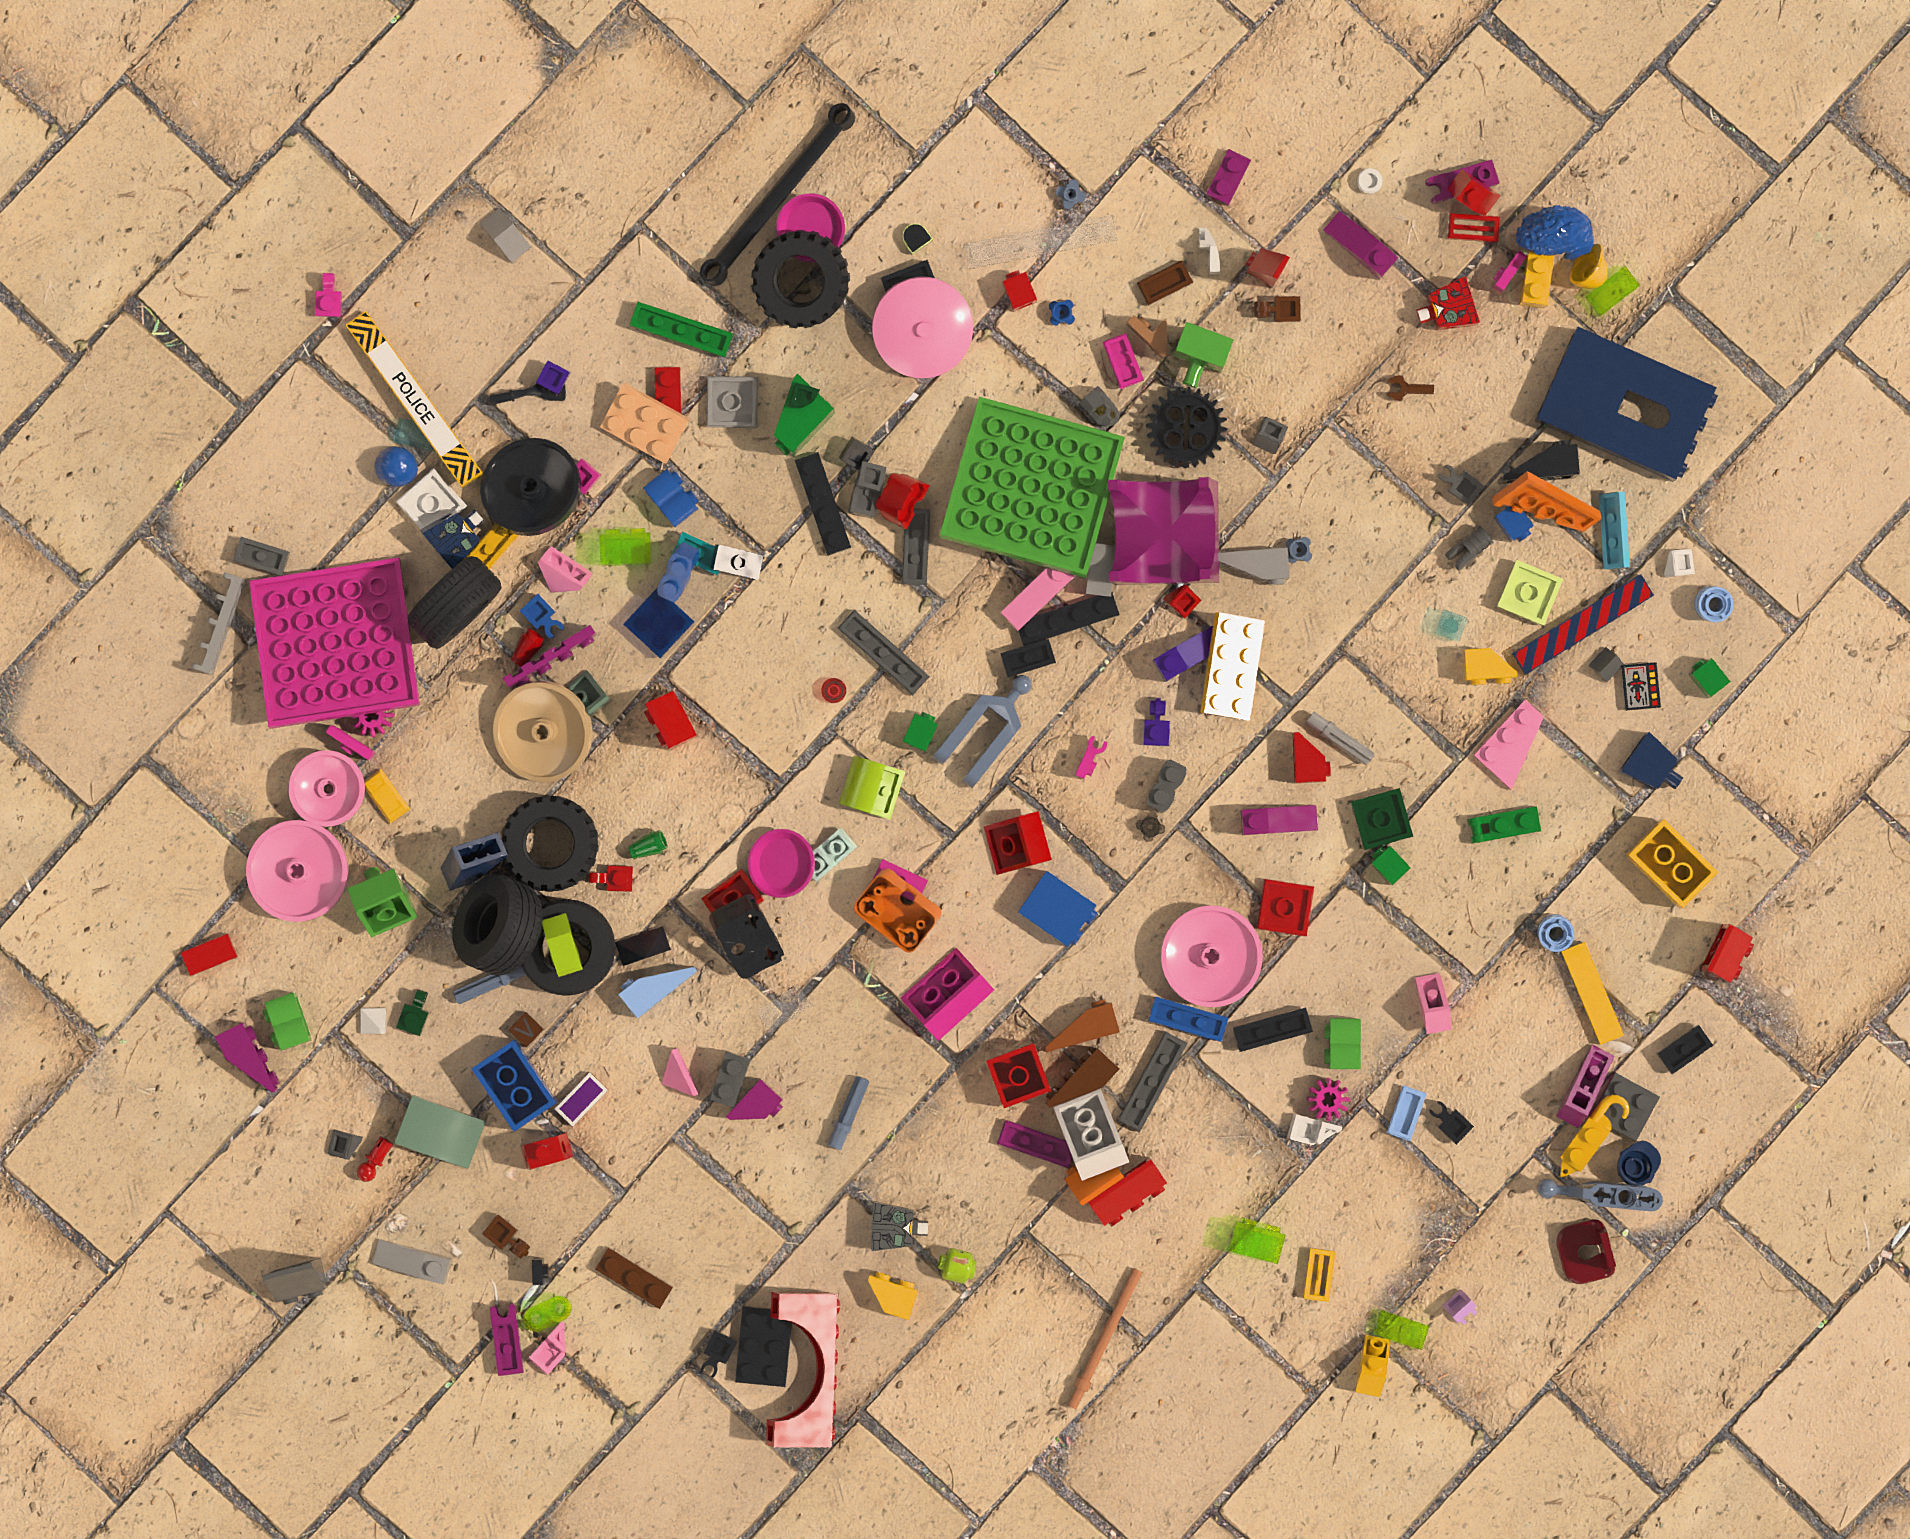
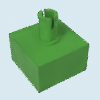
M1186 322L1174 356L1190 362L1182 383L1197 388L1204 367L1221 373L1234 339Z
M371 867L364 872L366 881L347 888L355 912L371 938L418 918L410 894L394 868L380 874L379 868Z

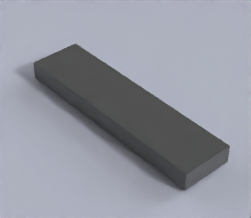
M853 610L838 627L846 637L912 695L930 677L856 610Z
M1166 1031L1164 1032L1118 1118L1119 1122L1138 1132L1142 1130L1188 1043Z

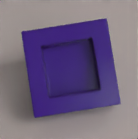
M548 360L536 383L559 395L570 372Z

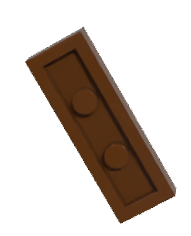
M608 1247L595 1268L598 1272L659 1309L673 1288L670 1284Z

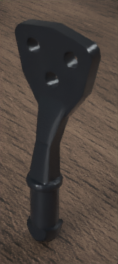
M536 383L527 389H510L503 393H493L487 398V402L494 406L508 401L514 402L515 399L525 396H538L548 401H564L566 399V384L563 386L560 396H557L556 393L550 390H545L544 387Z

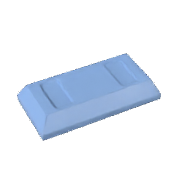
M1403 1085L1386 1133L1411 1141L1427 1093Z

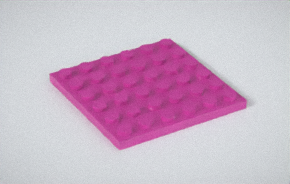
M399 557L249 581L269 729L420 706L401 560Z

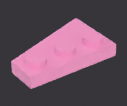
M1524 700L1473 756L1511 790L1544 716L1527 700Z

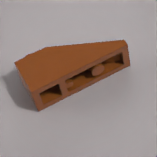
M1105 999L1092 1002V1008L1086 1009L1045 1046V1051L1049 1052L1119 1033L1112 1003L1106 1004Z

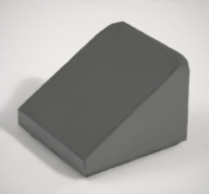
M1265 416L1253 445L1276 454L1288 426Z

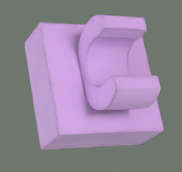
M1461 1289L1442 1305L1457 1323L1466 1324L1467 1322L1464 1317L1470 1312L1474 1316L1477 1314L1474 1309L1477 1306Z

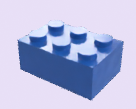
M517 1040L511 1041L471 1068L514 1132L558 1103Z

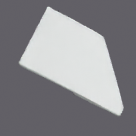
M1199 228V250H1209V275H1219L1220 261L1216 243L1207 228Z
M1293 1114L1287 1138L1310 1145L1321 1144L1326 1138L1340 1132L1342 1127Z

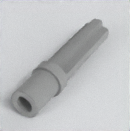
M1314 711L1307 719L1305 724L1363 764L1368 765L1373 759L1374 752L1337 728L1333 722L1327 721Z

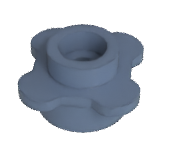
M1070 180L1069 184L1064 187L1060 186L1056 190V195L1061 197L1065 209H1072L1073 205L1085 201L1086 195L1080 191L1079 183L1076 180ZM1070 192L1073 193L1072 197L1068 195Z
M1303 537L1298 540L1290 538L1286 541V547L1289 550L1288 561L1290 563H1295L1299 560H1304L1305 562L1311 560L1312 554L1309 548L1311 541L1309 538Z

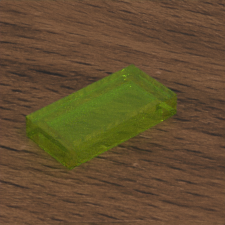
M1624 266L1607 279L1603 285L1585 296V299L1601 317L1641 285L1628 268Z
M1380 1310L1373 1334L1422 1350L1430 1326Z

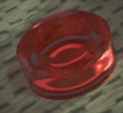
M830 678L823 683L821 693L827 702L839 703L845 698L847 689L842 680Z

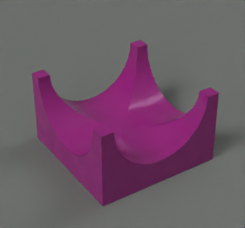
M1210 477L1170 482L1108 480V490L1114 506L1116 531L1115 556L1113 567L1109 571V582L1118 585L1219 583L1217 481Z

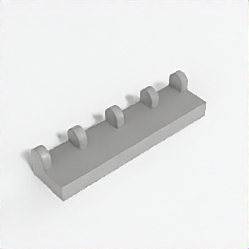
M224 572L223 577L231 580L226 597L220 594H216L215 599L224 601L218 620L211 618L207 620V623L216 625L210 643H199V647L207 649L202 666L197 663H193L191 666L193 669L211 675L214 674L246 581L243 578Z

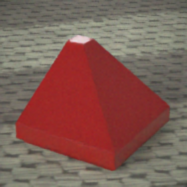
M1183 584L1163 598L1184 619L1201 602V599L1186 584Z

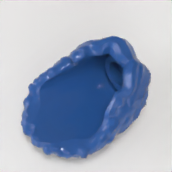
M1554 205L1553 207L1543 208L1539 212L1527 215L1522 219L1521 227L1517 228L1518 232L1515 235L1516 243L1519 246L1533 250L1536 255L1553 256L1565 253L1563 258L1571 260L1589 253L1594 246L1591 220L1583 212L1570 206Z

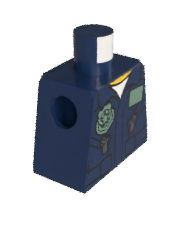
M475 509L464 518L456 510H453L425 526L420 531L451 569H453L479 542L480 539L473 530L484 520Z

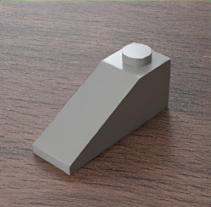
M1288 548L1218 553L1219 564L1258 580L1269 581V585H1282L1284 580L1290 578Z
M379 1239L372 1264L416 1278L445 1284L453 1258Z

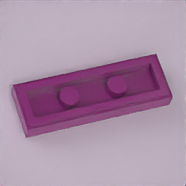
M1005 1120L997 1144L1069 1169L1073 1157L1066 1140Z

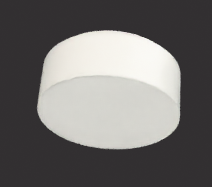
M1365 169L1357 178V186L1364 194H1374L1382 186V176L1375 169Z

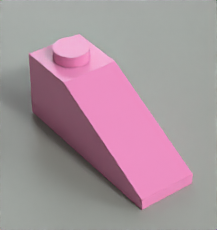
M1046 568L1001 614L1019 631L1069 584L1076 575Z

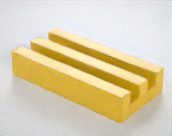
M1310 1248L1304 1299L1329 1302L1335 1251ZM1318 1254L1319 1259L1313 1295L1310 1294L1314 1256ZM1324 1255L1329 1256L1325 1290L1324 1296H1320Z

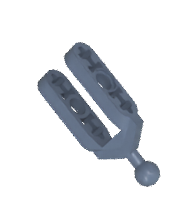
M1019 675L1014 678L1012 682L1013 689L1006 697L981 695L933 756L935 760L943 765L988 707L1008 722L1007 725L962 780L971 788L976 785L1021 728L1014 702L1020 695L1027 694L1032 688L1031 679L1026 675Z
M1543 1179L1537 1186V1192L1542 1198L1550 1199L1554 1195L1577 1197L1600 1207L1651 1212L1658 1210L1663 1203L1661 1193L1647 1186H1631L1592 1181L1578 1186L1556 1185L1551 1179ZM1600 1190L1609 1193V1198H1606V1196H1597L1596 1198L1593 1196V1193ZM1626 1190L1627 1199L1620 1203L1618 1200L1619 1193ZM1637 1195L1641 1197H1649L1650 1195L1652 1196V1201H1642L1637 1198Z

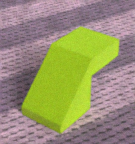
M566 913L543 920L542 925L558 977L583 970Z

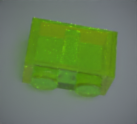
M645 528L630 529V533L620 534V529L605 530V534L599 535L600 563L602 567L653 564L651 533L645 532Z
M1242 1217V1221L1235 1220L1228 1250L1278 1264L1286 1234L1281 1233V1227L1267 1224L1266 1228L1256 1226L1257 1221Z

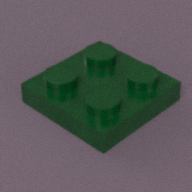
M1400 788L1351 801L1364 850L1414 837Z

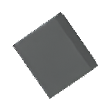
M1605 647L1588 666L1607 683L1624 663L1614 652Z

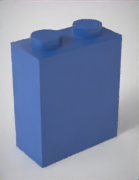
M1048 871L1044 873L1018 911L1019 914L1067 947L1070 943L1076 945L1083 935V932L1080 931L1081 927L1085 922L1090 924L1098 912L1094 910L1097 906Z

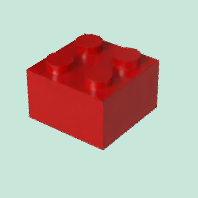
M1034 1043L986 1060L1003 1108L1051 1091Z

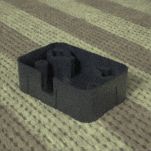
M744 895L710 914L709 920L713 930L741 978H750L782 961L781 957L784 956L782 947L753 895ZM736 944L745 945V949L739 954L732 953V948Z

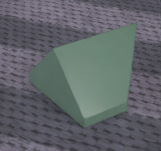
M587 670L567 685L570 691L582 701L590 717L611 701Z

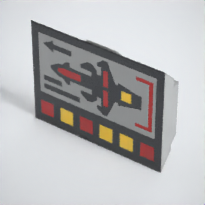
M1657 662L1621 665L1625 711L1660 708Z

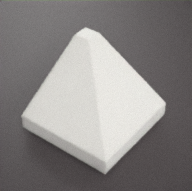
M1692 549L1669 551L1664 572L1665 578L1695 574Z
M361 1008V1034H386V1008Z

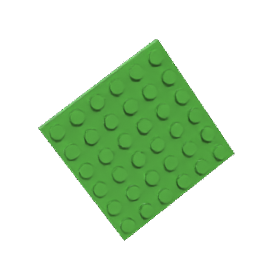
M979 397L939 538L1086 578L1110 493L1108 490V480L1114 479L1125 437Z

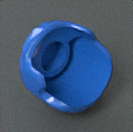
M396 446L383 449L376 457L374 466L377 477L382 482L393 487L409 484L415 478L418 471L417 461L407 449Z

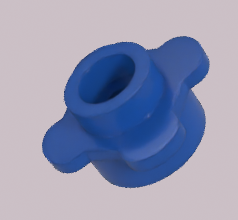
M1065 300V302L1052 301L1049 304V309L1052 312V317L1050 318L1052 325L1057 326L1059 323L1071 325L1075 321V317L1072 315L1074 304L1071 300ZM1063 310L1064 315H1060L1059 312Z

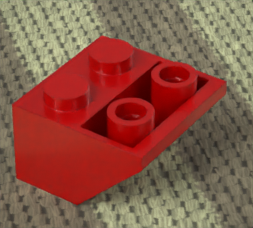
M674 691L645 704L647 710L643 712L650 725L656 724L659 730L656 736L663 748L668 747L672 751L698 737Z

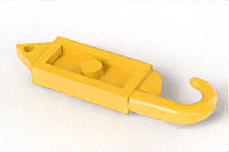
M1609 1095L1601 1100L1560 1155L1562 1159L1561 1178L1576 1171L1581 1172L1609 1135L1612 1126L1604 1113L1611 1104H1620L1623 1108L1622 1118H1627L1629 1105L1623 1097Z

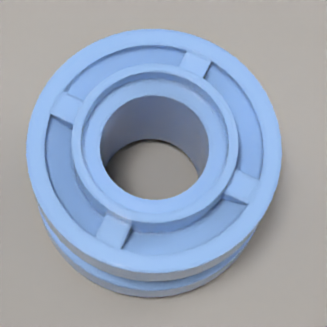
M1707 586L1697 593L1694 607L1702 619L1711 622H1721L1732 613L1733 598L1724 588ZM1716 597L1719 601V606L1716 610L1711 611L1709 601Z
M1551 914L1543 918L1539 923L1537 930L1538 938L1546 949L1560 952L1572 944L1574 929L1566 917L1559 914ZM1553 927H1560L1563 933L1560 938L1552 939L1549 937V931Z

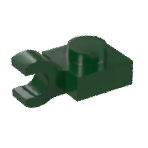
M419 989L415 994L413 1004H404L396 1028L421 1036L429 1015L428 1011L423 1010L428 992Z

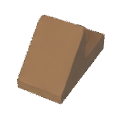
M1133 315L1126 325L1163 360L1167 355V318L1151 332L1149 329L1152 326L1142 316L1137 318Z

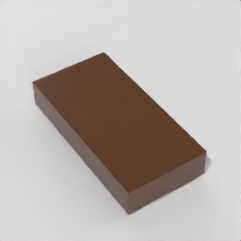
M1182 260L1137 282L1148 306L1193 284Z

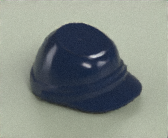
M1644 1140L1638 1141L1619 1153L1617 1172L1618 1176L1627 1185L1643 1186L1651 1183L1661 1164L1660 1153L1651 1143Z

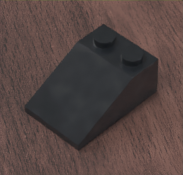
M1570 440L1555 441L1548 449L1498 479V483L1511 484L1527 471L1544 481L1574 479L1580 474L1577 444H1571Z

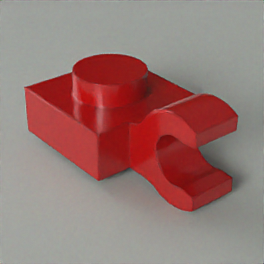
M608 866L607 873H589V883H607V891L632 892L633 866Z

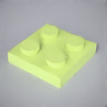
M1516 560L1496 607L1544 626L1563 579Z

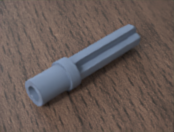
M520 966L515 971L506 975L495 976L490 974L454 990L453 994L456 1002L462 1004L500 986H506L510 982L525 976L526 973Z
M860 1076L855 1077L839 1118L835 1121L834 1129L827 1145L842 1150L869 1085L867 1079Z

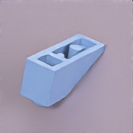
M696 967L639 978L636 981L631 978L620 987L623 991L618 995L633 1014L639 1018L698 970Z

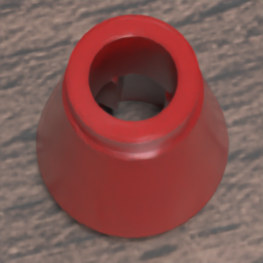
M527 628L520 635L511 661L520 667L525 665L543 646L544 638L534 630Z

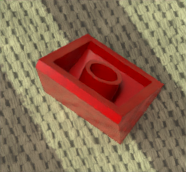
M742 869L701 898L710 913L744 895H753L758 904L765 901Z

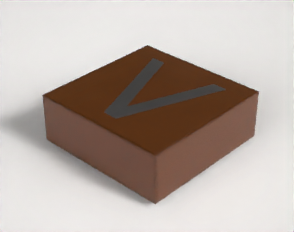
M525 1012L508 1031L527 1048L544 1028Z

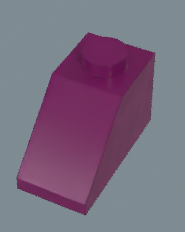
M760 1079L726 1117L729 1120L766 1119L768 1115L774 1117L783 1108L780 1104L783 1098L766 1082Z

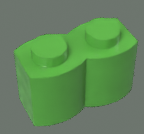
M293 992L265 1002L266 1008L262 1010L266 1022L272 1023L274 1032L271 1033V1038L275 1047L279 1046L281 1050H286L312 1041L296 993Z
M1330 1018L1329 1024H1324V1039H1329V1049H1324V1064H1329V1069H1361V1019Z

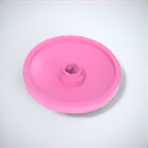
M913 277L892 286L879 300L872 318L874 344L883 360L897 372L914 378H931L951 370L965 356L973 335L972 315L965 299L954 287L932 277Z
M301 820L282 822L266 830L252 846L246 865L248 887L259 906L276 918L293 922L316 919L331 910L345 891L349 873L346 853L338 839L324 827Z
M1203 906L1184 913L1171 925L1162 943L1161 965L1167 982L1180 997L1199 1006L1220 1007L1239 1000L1253 987L1262 967V946L1255 929L1242 915L1225 907Z

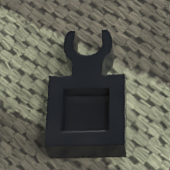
M1437 1101L1442 1107L1441 1113L1435 1114L1431 1109H1429V1113L1443 1121L1438 1128L1457 1145L1474 1126L1456 1109L1449 1113L1445 1104Z
M715 1330L704 1351V1354L710 1356V1358L701 1366V1372L704 1371L705 1366L711 1365L714 1368V1372L711 1375L713 1378L718 1371V1362L727 1363L737 1340Z

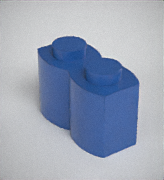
M666 469L644 486L643 489L673 527L676 528L698 510L696 504L699 501L690 490L688 492L683 490L680 486L683 481L675 471L670 473Z
M684 542L676 548L668 560L666 573L658 584L657 593L659 596L672 602H676L689 584L691 572L699 560V549Z

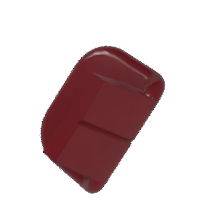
M1590 1219L1565 1226L1560 1230L1557 1235L1556 1245L1563 1272L1569 1281L1575 1284H1586L1609 1278L1615 1273L1616 1263L1608 1232L1600 1220ZM1583 1245H1599L1601 1253L1588 1260H1582L1578 1256V1249Z

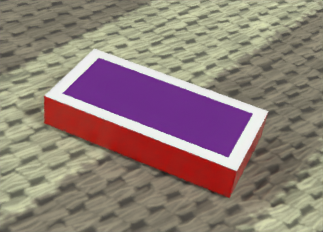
M590 1072L555 1110L570 1125L574 1126L608 1089Z

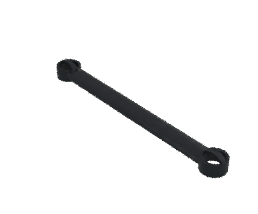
M838 103L831 107L828 112V120L715 258L706 260L702 264L700 276L708 285L719 286L726 280L729 267L839 133L853 126L856 118L855 113L847 104ZM847 111L845 119L841 123H835L837 114ZM720 266L717 275L712 279H707L709 270L712 267Z

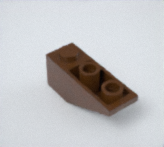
M1098 1048L1094 1051L1089 1049L1080 1058L1083 1063L1076 1070L1072 1067L1065 1074L1063 1079L1066 1082L1060 1088L1054 1086L1045 1096L1048 1099L1045 1104L1050 1108L1103 1088L1120 1068Z

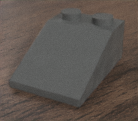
M321 1258L273 1270L262 1275V1279L275 1301L283 1300L284 1305L299 1301L298 1296L307 1294L308 1298L323 1295L322 1290L328 1288Z

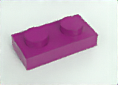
M1228 149L1206 195L1229 206L1251 159Z

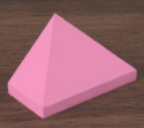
M550 546L538 562L551 593L579 591L593 574L552 546Z
M678 1048L671 1051L661 1084L695 1096L699 1094V1091Z

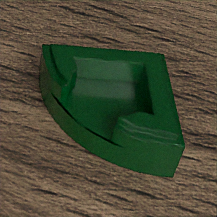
M795 382L788 407L802 408L811 404L818 396L820 389Z

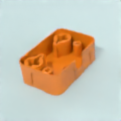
M887 868L882 869L854 905V911L859 917L908 953L916 950L942 915L939 906L931 902L894 871ZM905 891L912 893L914 896V902L910 905L903 903L901 900V894ZM870 900L874 902L872 907L868 904ZM910 931L914 933L912 938L908 936Z

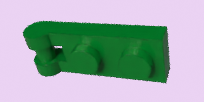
M1537 806L1467 819L1468 827L1471 826L1473 836H1470L1472 844L1541 831ZM1488 823L1489 833H1482L1481 824Z

